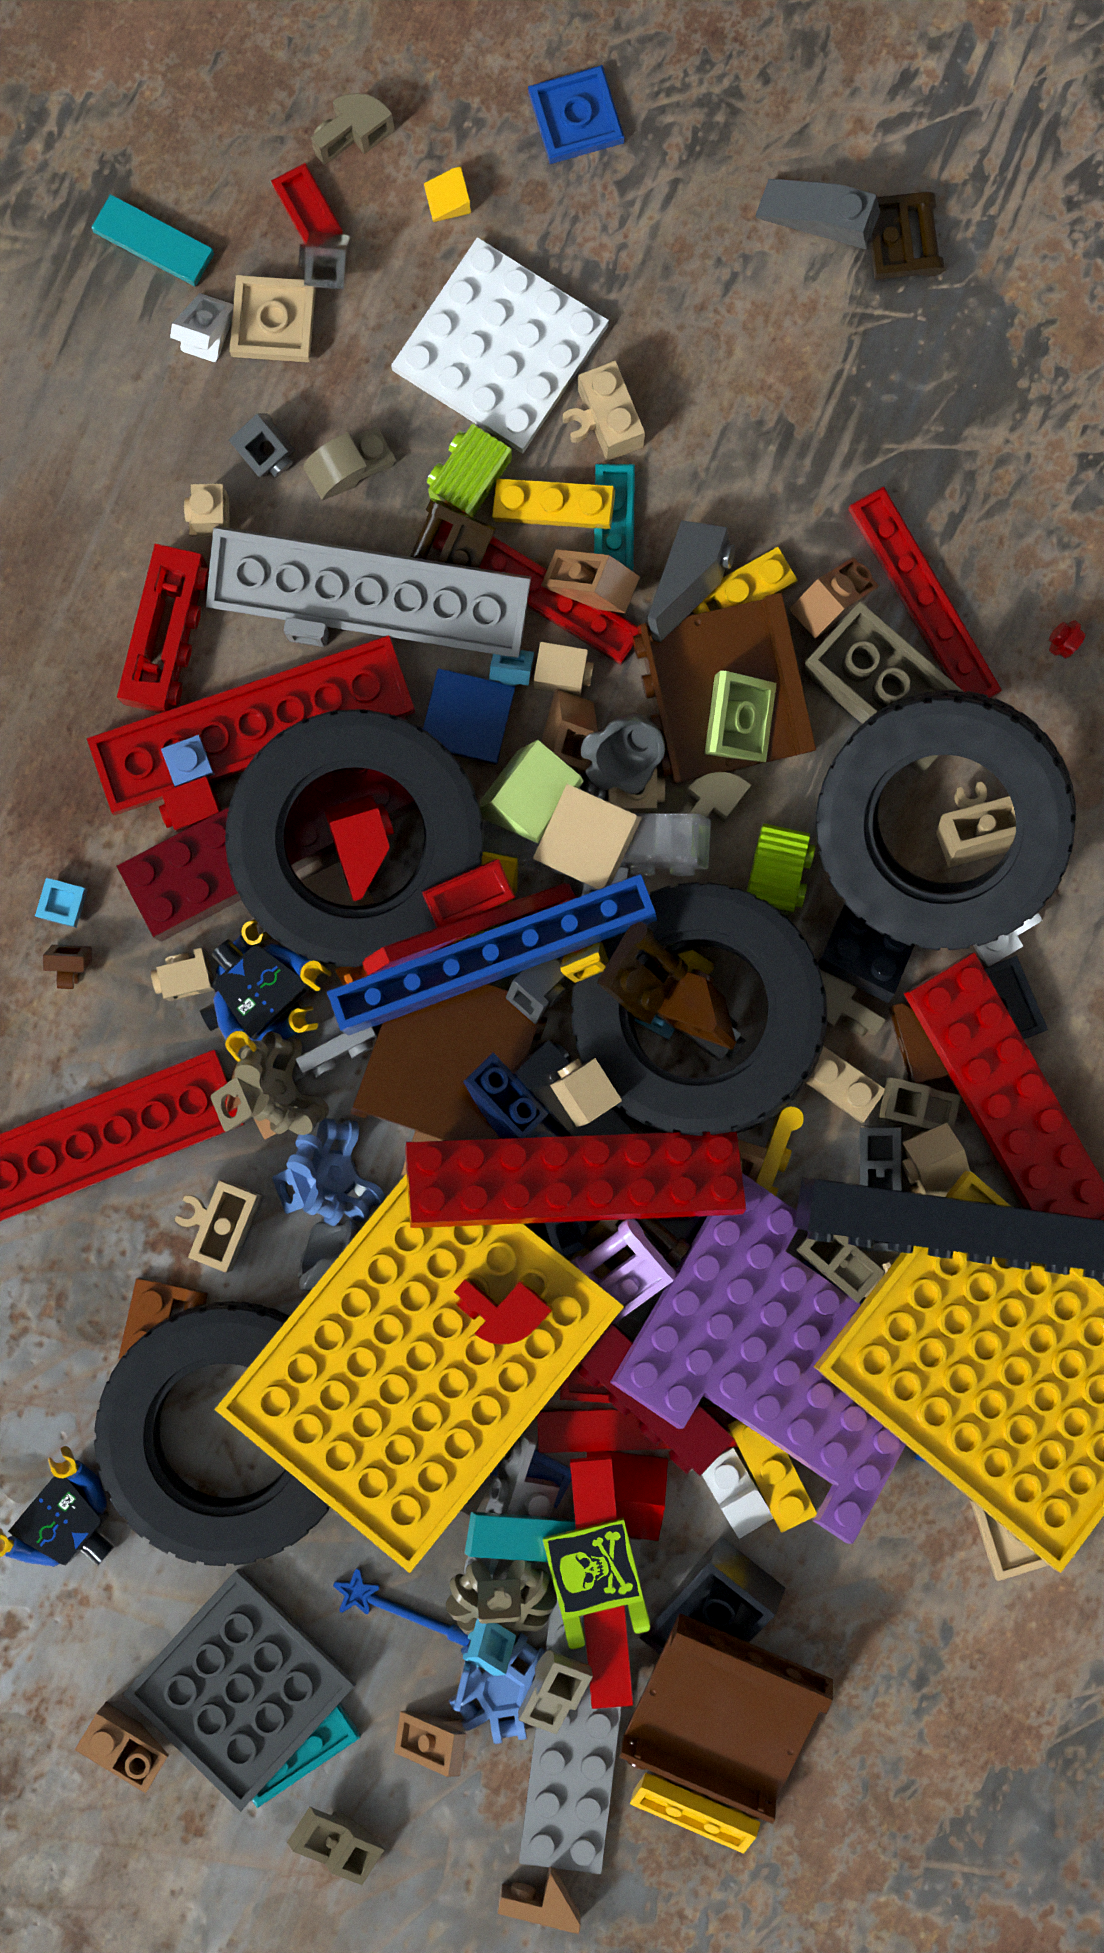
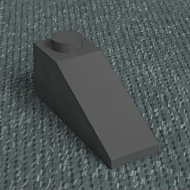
M768 179L755 216L757 219L867 250L880 210L876 194L832 183Z
M681 520L648 615L653 641L661 642L721 584L725 569L732 567L735 557V545L730 544L727 527Z
M862 1125L859 1128L860 1185L903 1191V1167L901 1163L903 1161V1125ZM875 1240L873 1248L860 1247L861 1251H892L888 1250V1242Z

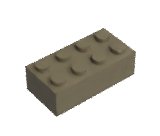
M860 601L807 659L801 670L862 724L873 714L881 711L882 708L898 700L906 699L911 695L927 691L929 693L936 692L937 690L962 691ZM939 755L924 757L911 762L909 765L922 775Z

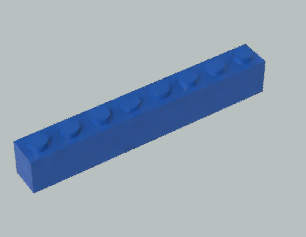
M639 874L414 960L329 990L327 994L340 1031L349 1036L623 934L631 925L638 922H643L646 925L657 921V916L642 875Z

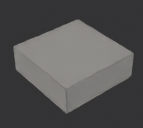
M286 617L284 633L289 642L319 647L327 646L329 631L326 624Z

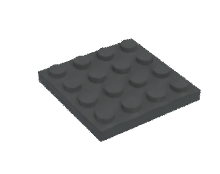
M237 1569L128 1687L123 1695L241 1812L353 1689L356 1683L243 1572Z

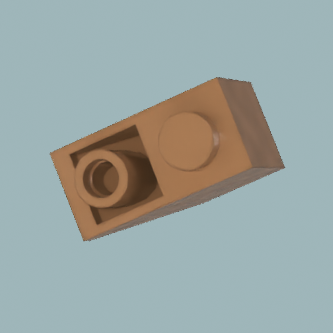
M852 557L818 578L789 610L814 638H817L835 626L850 613L859 601L865 600L879 585L872 578L869 569Z
M557 689L554 692L541 743L576 773H585L586 769L590 766L591 760L581 756V746L588 734L598 731L594 702Z
M107 1702L96 1713L75 1748V1751L145 1794L169 1755L140 1722Z

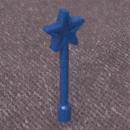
M360 1567L355 1569L351 1581L336 1580L333 1584V1587L345 1596L339 1609L341 1613L356 1605L362 1612L369 1614L371 1610L369 1604H372L444 1634L448 1640L459 1645L468 1646L470 1642L468 1635L458 1625H447L373 1594L379 1590L380 1585L378 1583H364Z

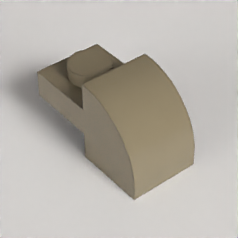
M361 93L346 94L332 101L336 118L333 120L327 119L322 122L311 136L314 153L323 165L327 164L353 143H356L365 154L395 132L393 115L380 100L370 95Z
M374 427L351 437L346 432L330 440L306 460L303 468L323 501L355 488L361 479L391 468L396 459L378 427Z
M726 772L710 773L694 781L689 786L686 794L695 800L697 804L694 806L688 802L676 817L675 822L680 826L677 828L675 835L688 844L711 813L722 822H725L749 791L751 784L737 775Z
M820 969L827 998V1026L829 1028L833 1027L839 1017L842 1016L846 1019L843 1025L861 1037H864L867 1032L871 1035L877 1034L885 1019L851 999L857 987Z
M887 1078L879 1118L926 1130H932L948 1123L952 1131H954L961 1095L932 1089L929 1086L905 1080Z
M834 1235L833 1242L808 1239L807 1236L796 1249L817 1271L825 1275L856 1303L863 1299L885 1273L883 1269L854 1245H849L848 1237Z
M546 1651L535 1666V1679L518 1710L519 1721L557 1735L569 1710H576L593 1677L591 1666L557 1652Z
M312 1807L308 1808L287 1841L293 1852L326 1865L331 1874L360 1885L364 1884L385 1850L370 1832L349 1817L335 1810L330 1815Z

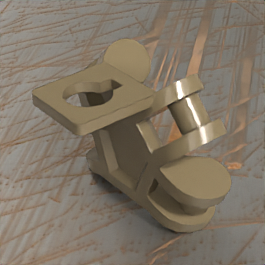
M270 1031L263 1036L261 1042L253 1041L257 1047L255 1052L248 1045L243 1046L241 1051L242 1060L236 1065L235 1078L211 1095L212 1103L224 1131H231L253 1117L257 1121H262L265 1118L269 1120L270 1129L277 1134H282L289 1129L296 1134L305 1135L310 1133L318 1122L323 1121L328 1116L329 1107L327 1103L320 1097L301 1094L292 1079V1071L297 1062L296 1058L300 1057L302 1052V1043L299 1039L290 1037L284 1040L280 1034ZM276 1057H277V1068H276V1067H273V1063H274ZM229 1094L233 1097L239 1096L241 1104L237 1106V1113L234 1117L229 1115L225 1106V1101Z
M476 1560L466 1567L465 1574H457L450 1580L449 1584L452 1595L447 1599L445 1606L449 1615L454 1620H457L459 1628L467 1635L474 1630L476 1619H479L481 1624L498 1623L510 1632H536L546 1625L549 1614L557 1604V1595L553 1589L548 1587L549 1574L541 1568L531 1569L529 1561L515 1560L509 1568L506 1580H493L488 1568L482 1562ZM526 1585L525 1590H524L523 1594L521 1595V1590H522L523 1587Z

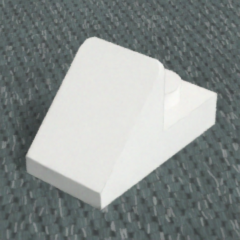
M199 293L172 323L170 338L181 341L180 348L183 352L216 362L232 322L234 304Z
M729 1447L724 1450L702 1476L740 1539L774 1518L734 1448Z

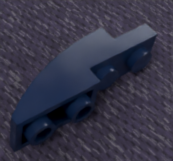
M494 1052L463 1081L479 1110L500 1139L564 1137L546 1118L549 1114L548 1110Z

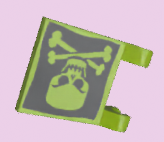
M624 1518L543 1537L570 1649L585 1646V1633L580 1616L627 1604L634 1632L643 1633L650 1630V1619Z

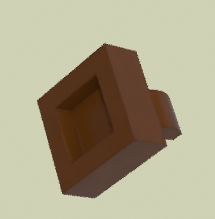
M51 945L43 954V971H57V989H74V984L79 983V972H84L92 962V946Z

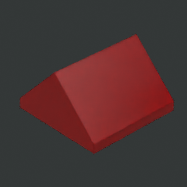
M615 1451L587 1452L586 1458L612 1455L617 1519L624 1518L628 1537L659 1541L666 1502L668 1458Z

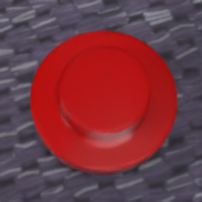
M1076 620L1068 624L1066 622L1060 623L1049 637L1051 642L1049 652L1054 656L1060 654L1065 659L1075 653L1086 637V633L1081 630V624Z

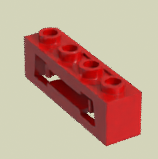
M154 544L117 693V698L123 705L157 713L171 710L172 705L178 706L183 684L178 682L182 667H188L192 653V645L188 644L191 629H197L201 617V606L197 605L200 592L206 591L208 588L209 568H207V563L202 554ZM165 590L167 596L175 598L161 655L164 667L163 670H160L158 664L151 663L165 607V600L161 598L162 592Z

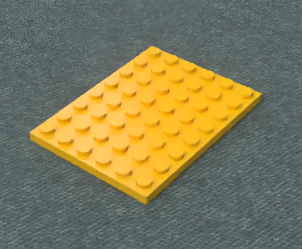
M966 1170L945 1196L1010 1206L973 1172ZM914 1246L913 1253L902 1252L813 1367L1048 1565L1061 1573L1104 1516V1287L1093 1278L1083 1277V1269L1070 1268V1274L1063 1275L1044 1271L1045 1264L1032 1262L1031 1270L1005 1266V1258L993 1257L992 1264H983L967 1261V1253L954 1251L953 1259L929 1256L927 1255L928 1248Z
M406 1173L214 1410L408 1573H411L623 1309L624 1305L525 1224L410 1228ZM468 1277L500 1305L522 1280L544 1299L553 1310L523 1340L506 1345L493 1344L482 1340L474 1334L485 1320L480 1315L473 1320L456 1305L460 1297L454 1291Z

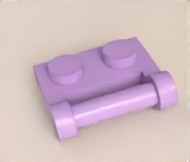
M626 1219L618 1225V1231L584 1257L577 1256L570 1261L624 1305L623 1309L611 1322L613 1325L673 1282L677 1276L674 1269L644 1236L642 1227L635 1219ZM628 1245L635 1254L599 1280L594 1275L593 1270Z

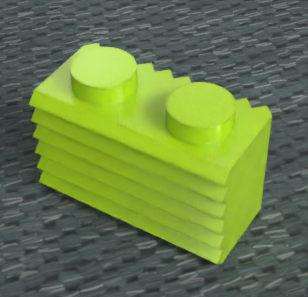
M471 424L466 433L460 430L455 435L448 449L452 454L444 465L438 463L433 468L427 479V484L430 485L428 488L430 498L440 500L452 508L474 517L494 488L496 479L502 476L507 466L511 463L512 449L503 442L498 441L495 437H492L489 433L484 432L481 428H478L475 424Z
M763 823L759 832L747 892L755 894L757 898L766 900L785 915H791L794 912L795 906L802 908L807 884L800 883L803 867L810 869L815 852V845L809 844L810 833Z

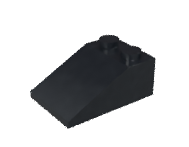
M721 1536L700 1558L651 1620L650 1630L641 1633L639 1638L660 1655L679 1613L749 1643L776 1615L786 1588Z

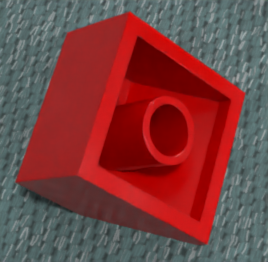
M371 794L324 808L353 901L363 898L390 848L387 836L394 834L388 812L385 810L383 803L376 805Z

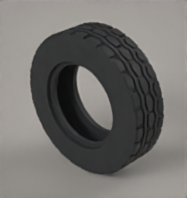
M937 690L936 692L929 693L927 691L898 700L882 708L881 711L873 714L859 726L829 766L818 797L817 821L815 823L817 844H819L821 849L819 850V855L824 870L828 871L830 875L829 881L838 896H842L846 900L844 904L858 918L862 917L865 919V924L882 935L884 933L891 935V939L909 946L913 943L923 949L940 950V948L948 947V951L969 949L970 945L976 944L981 946L996 941L998 936H1007L1023 926L1026 920H1031L1046 905V901L1052 897L1062 880V876L1066 872L1074 845L1076 801L1073 784L1069 777L1070 773L1062 755L1059 754L1057 747L1045 731L1038 728V724L1023 712L1020 713L1014 709L1015 707L997 698L994 700L987 697L988 695L971 691ZM934 755L964 757L987 768L1006 788L1015 811L1016 833L1005 856L986 873L957 883H940L926 880L914 875L900 865L886 847L878 820V808L885 784L897 771L918 759Z
M365 709L334 710L305 718L273 737L253 757L241 775L229 805L225 830L227 862L241 901L251 916L273 939L275 938L281 942V945L297 954L306 956L308 959L327 965L329 963L336 966L357 967L363 966L362 962L366 957L384 946L437 928L421 891L481 866L484 852L483 820L475 790L464 769L451 752L427 731L402 718L386 713ZM342 768H368L382 772L398 781L414 799L424 826L422 856L409 881L390 897L363 906L336 904L312 892L294 872L285 847V824L289 810L296 797L316 778Z
M699 882L679 883L678 886L672 888L669 885L651 891L649 896L656 912L657 921L649 923L647 926L652 930L653 937L667 951L672 954L690 947H716L741 957L758 973L765 985L768 996V1019L764 1034L752 1054L740 1065L726 1073L709 1078H686L671 1074L655 1065L645 1054L636 1035L634 1016L597 984L602 974L600 972L573 985L571 1001L573 1014H571L573 1035L576 1037L575 1044L581 1060L585 1063L596 1058L622 1099L616 1106L628 1116L662 1133L681 1132V1135L703 1136V1132H710L711 1135L736 1131L737 1133L746 1132L763 1124V1122L773 1118L786 1108V1105L793 1101L804 1088L805 1083L811 1077L819 1061L826 1036L827 998L818 962L808 942L790 919L766 900L757 898L755 894L737 887L729 888L728 885L707 882V884H700ZM625 933L601 941L608 960L611 959ZM642 949L639 950L635 957L648 970H651L657 964Z
M234 1301L213 1302L186 1309L154 1326L133 1344L125 1355L122 1356L112 1371L109 1381L106 1382L99 1400L100 1404L96 1413L94 1428L96 1433V1439L94 1440L96 1462L100 1466L98 1472L105 1491H108L111 1495L109 1500L120 1517L124 1516L128 1520L126 1524L141 1538L145 1536L146 1539L150 1540V1545L166 1554L171 1552L176 1554L175 1558L195 1564L197 1561L204 1562V1565L226 1566L227 1563L236 1566L256 1562V1559H266L284 1551L285 1547L294 1545L306 1536L309 1530L315 1527L329 1511V1505L286 1469L274 1482L250 1495L221 1498L204 1494L186 1484L174 1472L165 1457L160 1440V1417L164 1402L173 1386L181 1378L194 1370L215 1364H235L248 1368L290 1315L273 1308L263 1307L260 1304L243 1301L241 1303Z

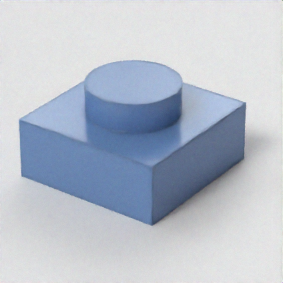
M199 735L161 748L175 787L205 776L215 775Z

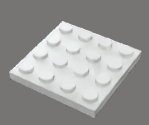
M477 237L391 367L392 371L523 454L607 329L609 320Z

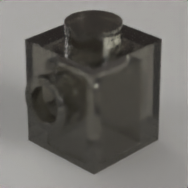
M310 231L307 244H300L298 266L300 269H305L304 286L344 290L348 275L350 235Z

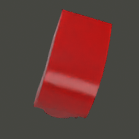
M468 1277L454 1291L460 1297L456 1305L473 1320L479 1315L485 1320L474 1334L482 1340L493 1344L506 1345L523 1340L553 1310L544 1299L522 1280L500 1305Z

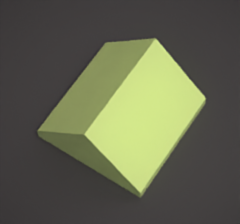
M719 671L714 677L704 755L766 762L777 683L729 671Z
M536 740L520 748L480 800L479 806L482 819L539 843L566 784L579 788L583 783V779L544 744Z

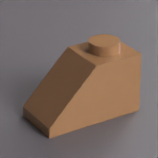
M556 549L541 586L598 610L626 613L640 576L610 555Z

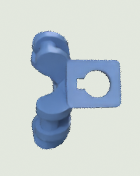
M325 1118L318 1126L317 1136L311 1134H299L297 1136L295 1144L298 1149L296 1154L290 1155L286 1164L288 1169L272 1177L286 1214L303 1208L304 1212L309 1215L318 1213L324 1216V1222L331 1226L337 1225L344 1213L355 1221L364 1222L370 1215L369 1209L372 1206H379L385 1200V1194L379 1186L359 1177L351 1156L359 1136V1125L356 1121L346 1120L343 1124H337L334 1119ZM334 1140H338V1150H330ZM286 1182L294 1188L293 1201L287 1194ZM353 1189L359 1198L357 1199L347 1194Z
M520 1633L515 1639L506 1675L494 1676L487 1671L483 1672L481 1667H475L467 1661L464 1662L457 1694L452 1696L448 1702L455 1711H459L464 1719L461 1724L466 1731L476 1728L490 1719L494 1744L503 1743L502 1738L518 1736V1740L527 1739L526 1724L519 1721L518 1710L532 1685L535 1666L545 1653L544 1649L539 1648L537 1651L526 1642L528 1637ZM469 1644L461 1648L462 1655L468 1653ZM517 1656L528 1664L524 1673H521L511 1665ZM477 1698L482 1709L478 1710L472 1700ZM503 1717H515V1719L500 1721V1718Z

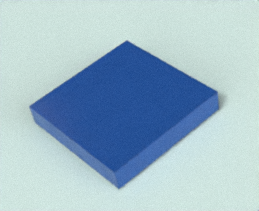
M603 65L528 86L529 98L549 164L624 143L625 137Z
M438 668L423 730L440 741L452 755L497 765L515 693V686Z

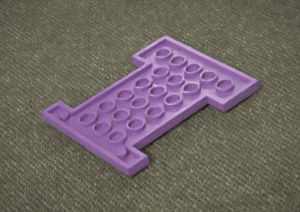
M742 1173L746 1211L742 1215L707 1216L691 1243L690 1249L675 1271L677 1276L664 1289L610 1383L678 1429H683L686 1426L702 1396L706 1397L833 1484L813 1521L843 1542L853 1544L906 1444L813 1367L861 1304L856 1303L842 1290L786 1252L788 1245L798 1230L795 1227L797 1211Z

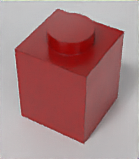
M207 776L161 792L165 803L159 806L162 819L167 828L173 827L177 833L222 811L213 782Z

